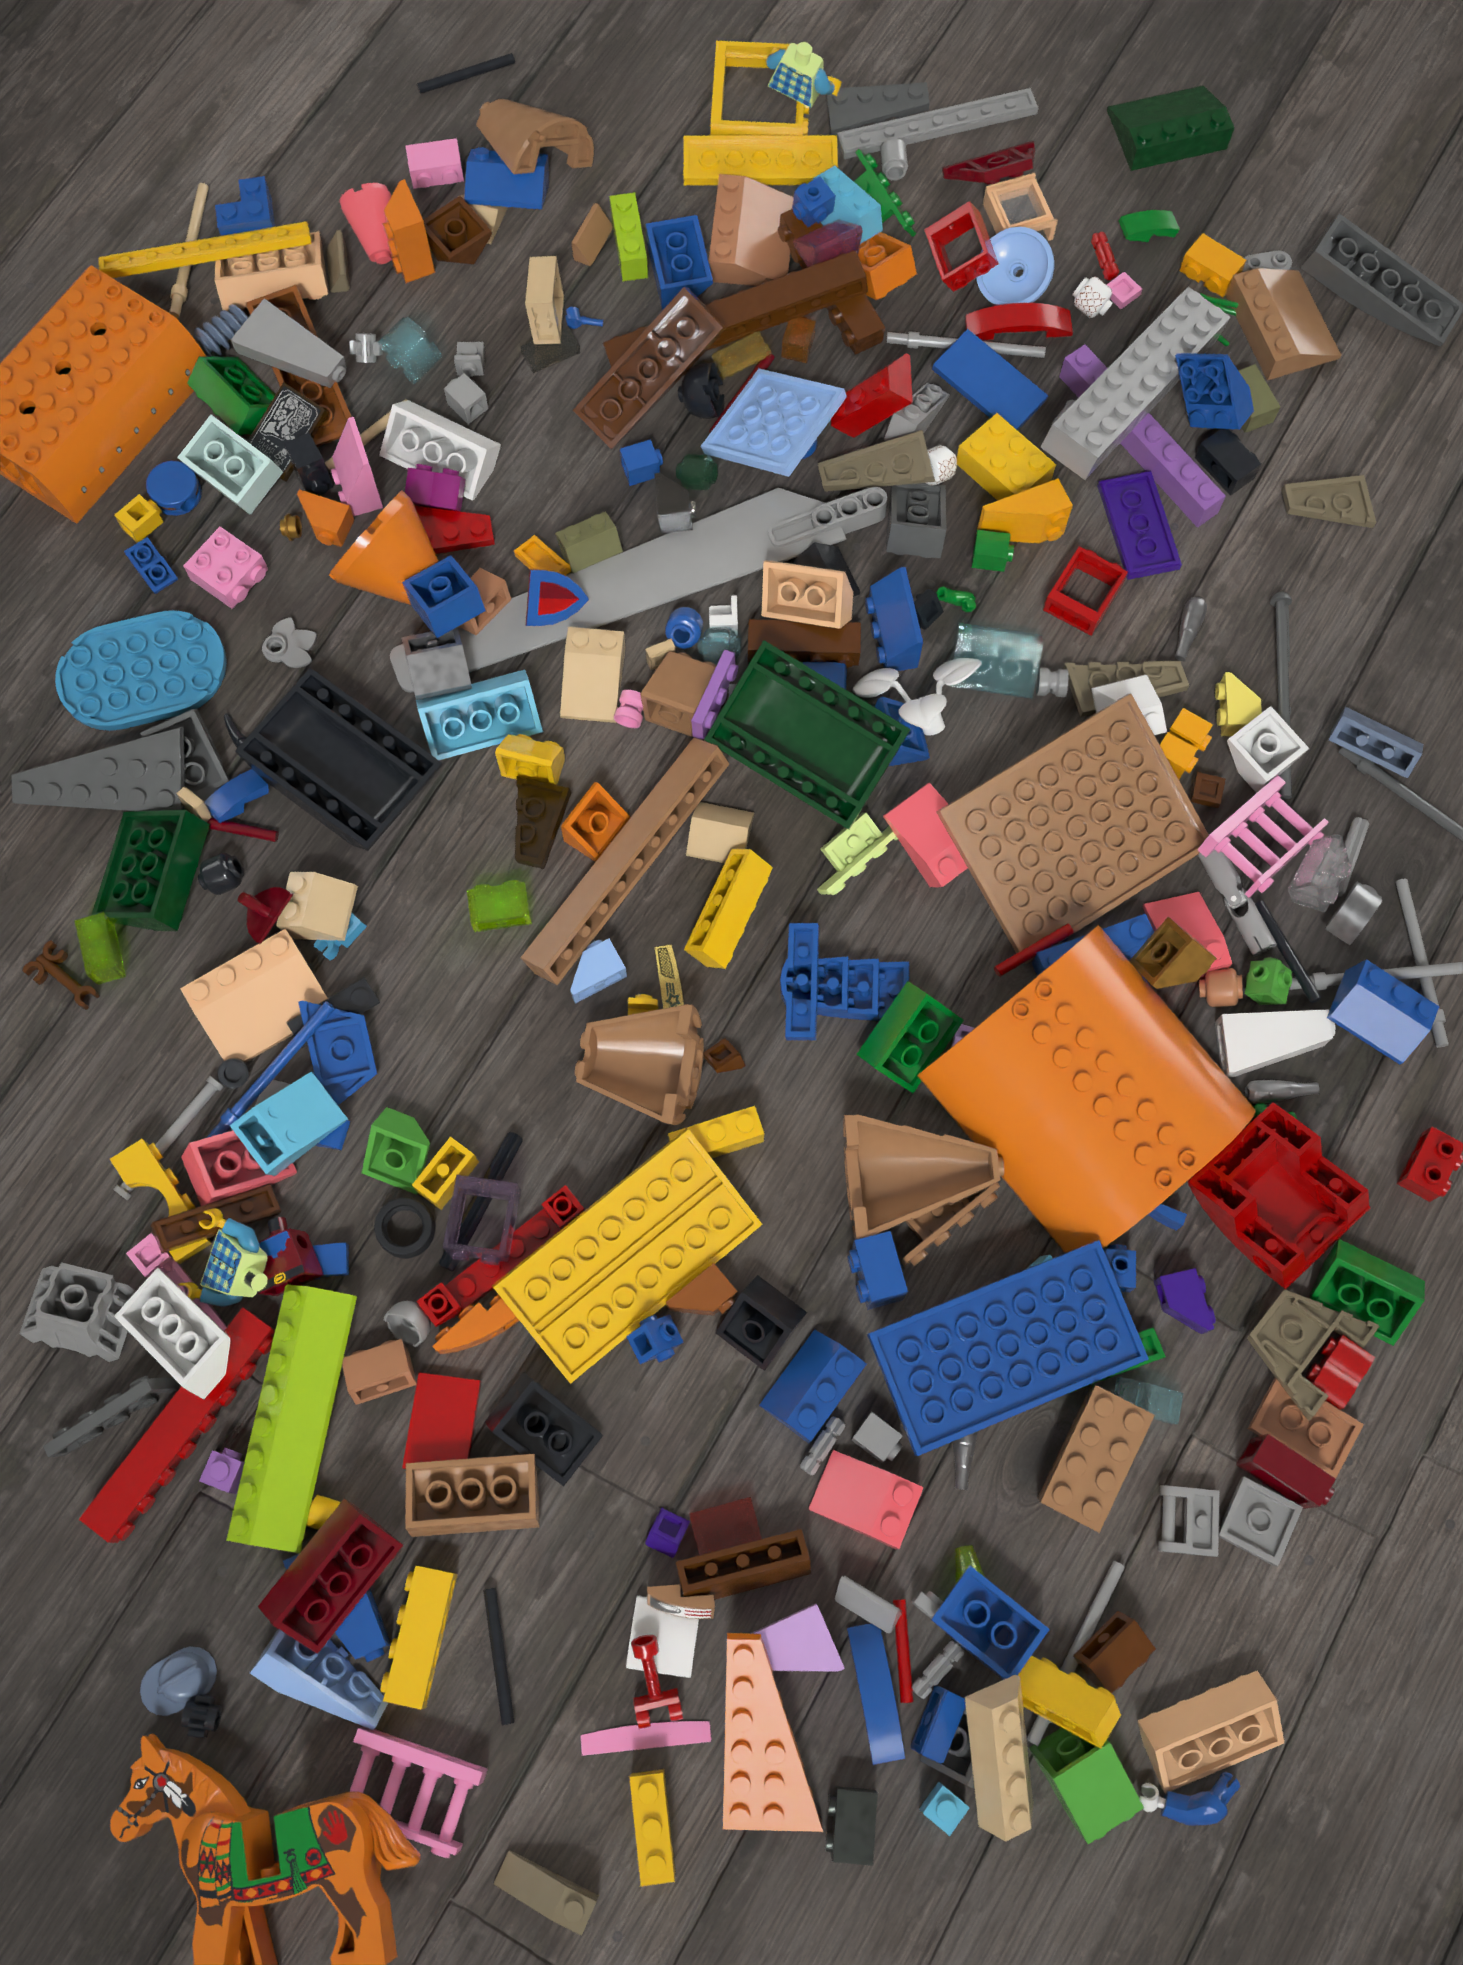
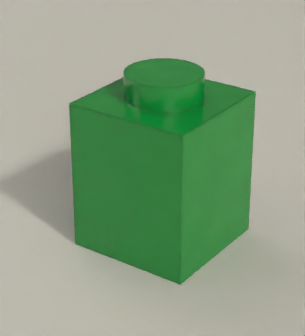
M977 530L971 568L1004 572L1007 561L1012 562L1014 545H1009L1010 534Z

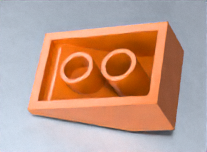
M882 232L846 252L849 253L856 250L866 275L868 292L865 295L875 300L885 297L888 292L905 284L917 274L911 245Z

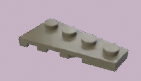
M922 430L818 463L825 492L935 482Z
M1148 661L1143 664L1117 662L1116 665H1101V662H1089L1088 665L1065 663L1063 669H1068V683L1080 717L1096 713L1091 689L1094 687L1147 675L1158 697L1187 691L1189 688V683L1180 661Z

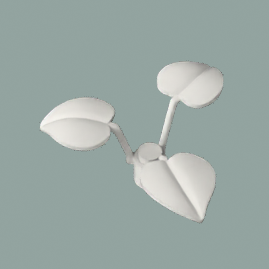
M958 658L943 663L933 673L934 679L938 681L936 684V694H930L915 700H911L901 685L895 681L899 677V672L892 668L877 669L868 673L855 684L852 692L860 697H876L886 692L890 687H895L906 701L899 709L900 717L906 722L922 728L925 735H935L945 728L941 711L946 706L947 700L942 695V687L944 684L951 686L964 681L980 667L982 661L971 658Z

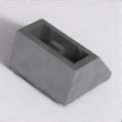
M458 627L436 638L432 631L402 637L416 700L472 689Z

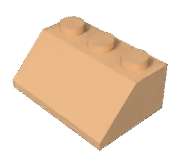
M769 560L763 562V617L838 629L852 620L853 590L845 572Z

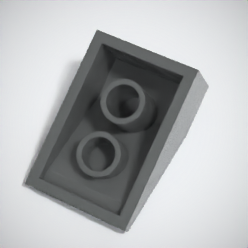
M926 483L891 486L886 552L896 555H916L923 558H941L946 535V485L937 484L931 486Z
M192 709L141 732L140 734L144 738L184 727L185 788H188L203 801L230 781L198 709Z

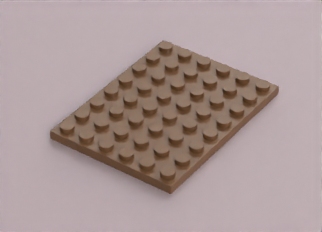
M1131 693L1123 696L936 812L1016 954L1067 923L1071 925L1074 933L1198 855L1200 853L1198 848L1209 836ZM1035 957L1031 958L1030 960L1026 961V962L1023 963V964H1027L1028 962H1030L1031 960H1033Z

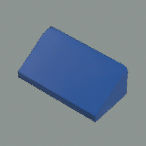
M934 1686L911 1743V1749L938 1763H943L966 1708L965 1698L940 1686Z

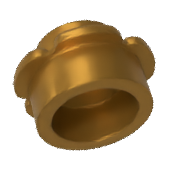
M290 513L280 520L281 534L286 536L289 541H293L294 538H301L302 525L299 516H291Z

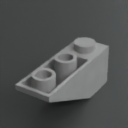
M928 382L912 395L913 403L893 414L884 440L889 441L920 430L924 434L950 394L942 391V388L938 385Z

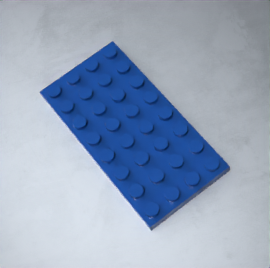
M1100 1240L867 1334L915 1456L927 1453L1149 1360Z

